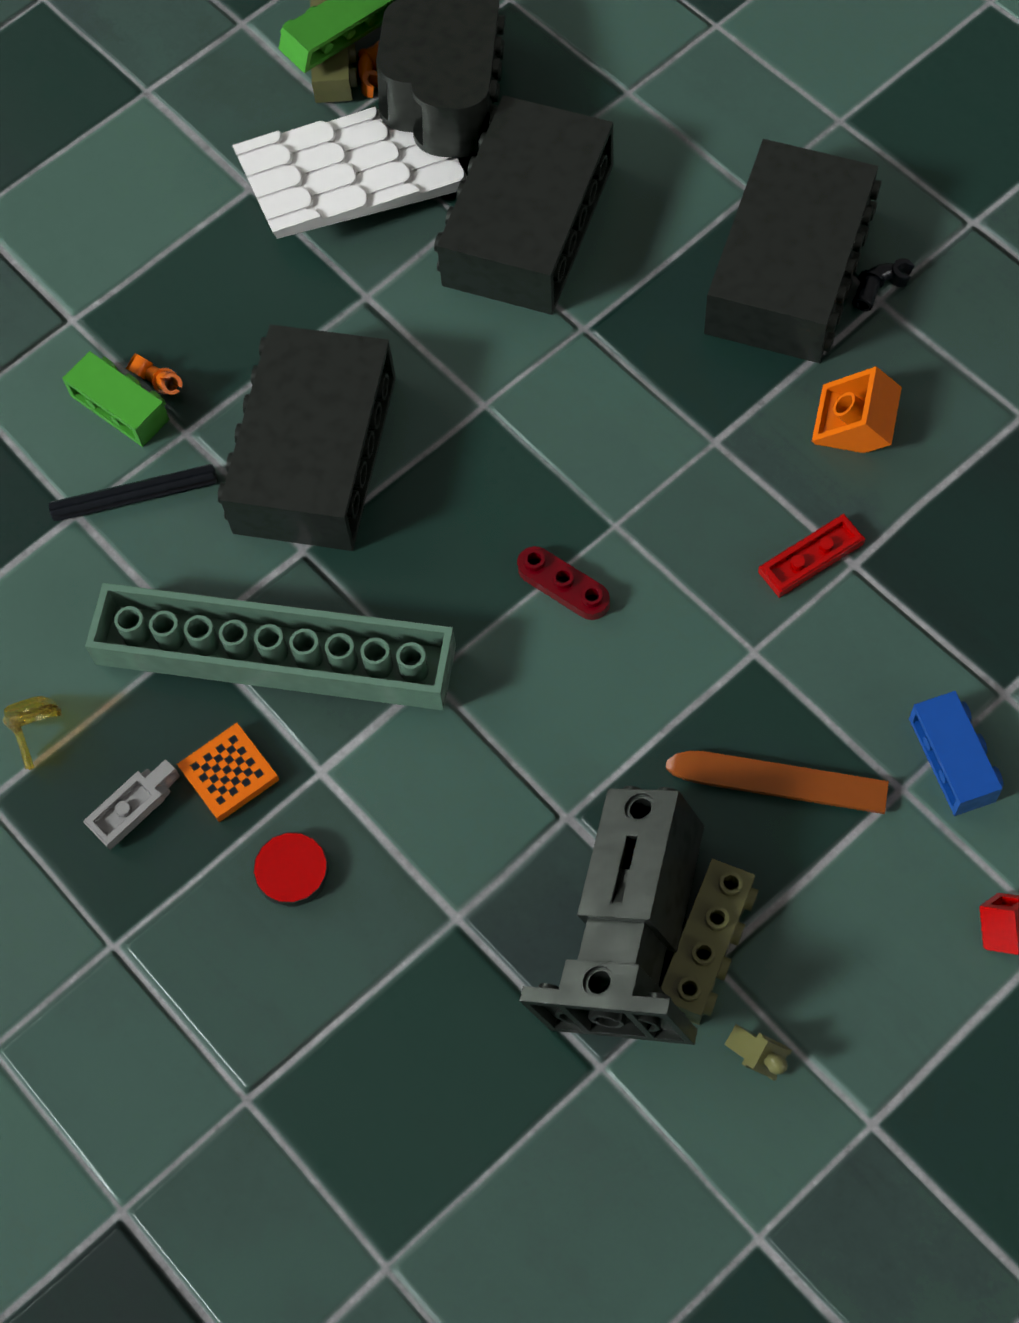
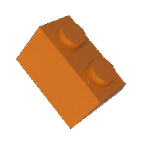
M877 366L823 384L812 442L820 446L867 453L892 445L902 387Z

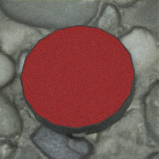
M286 832L272 837L261 846L254 860L253 874L258 889L269 901L288 907H297L310 902L321 893L325 886L327 873L329 872V864L324 849L314 838L303 833Z

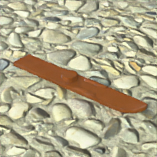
M706 751L677 753L666 762V770L673 776L693 783L885 814L889 781Z

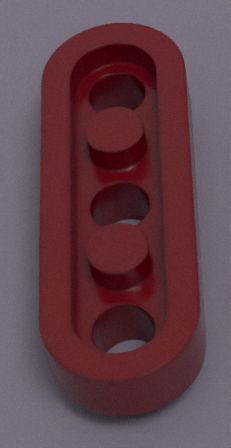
M528 547L519 554L517 558L519 576L533 587L584 619L597 620L608 612L610 595L602 584L542 547ZM532 559H538L540 560V563L532 565L529 563V561ZM560 577H567L569 579L565 583L557 581ZM589 595H595L598 597V599L595 601H589L586 599V597Z

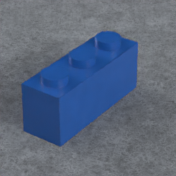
M952 691L914 704L909 721L953 815L957 816L996 802L1003 789V778L999 769L991 765L986 755V742L980 733L976 734L971 724L972 716L966 702H961L956 691Z

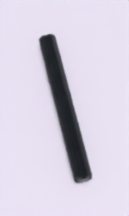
M212 464L52 501L49 503V512L53 521H60L215 484L217 482V474Z

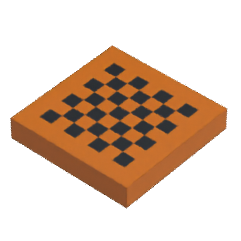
M235 723L177 763L181 772L218 822L227 818L279 781L278 775L238 723Z

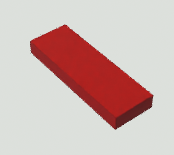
M843 513L759 566L758 573L780 598L864 545L865 538Z

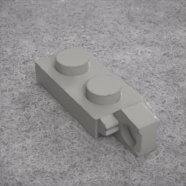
M166 759L152 772L149 769L142 773L137 771L94 810L83 823L111 850L165 800L171 792L168 788L180 777V774Z

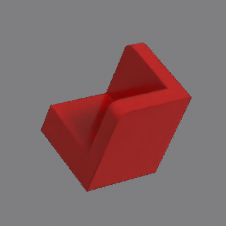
M997 893L979 906L983 947L990 951L1019 955V895Z

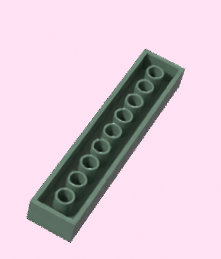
M102 583L85 648L95 665L444 711L456 642L453 627Z

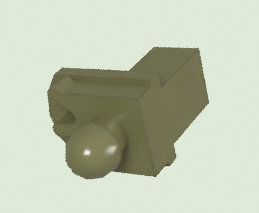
M735 1024L724 1044L744 1058L742 1065L769 1077L773 1081L777 1079V1075L783 1074L787 1070L786 1057L792 1052L785 1044L761 1033L755 1035Z

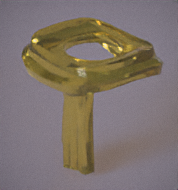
M36 696L13 703L4 709L3 723L15 734L25 769L31 770L35 767L21 727L41 719L62 715L61 707L48 697Z

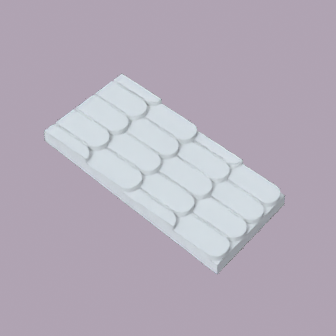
M376 107L328 122L317 121L283 133L278 130L232 145L268 224L277 239L455 193L460 182H465L467 178L457 158L439 157L424 152L416 145L413 132L399 131L389 127L381 119L379 109Z

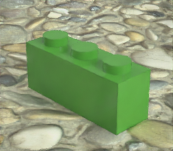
M89 351L62 378L72 398L142 447L170 420L165 409L166 402L157 392L153 390L148 392L142 388L134 376L129 373L124 375L119 372L113 362L106 357L99 358Z

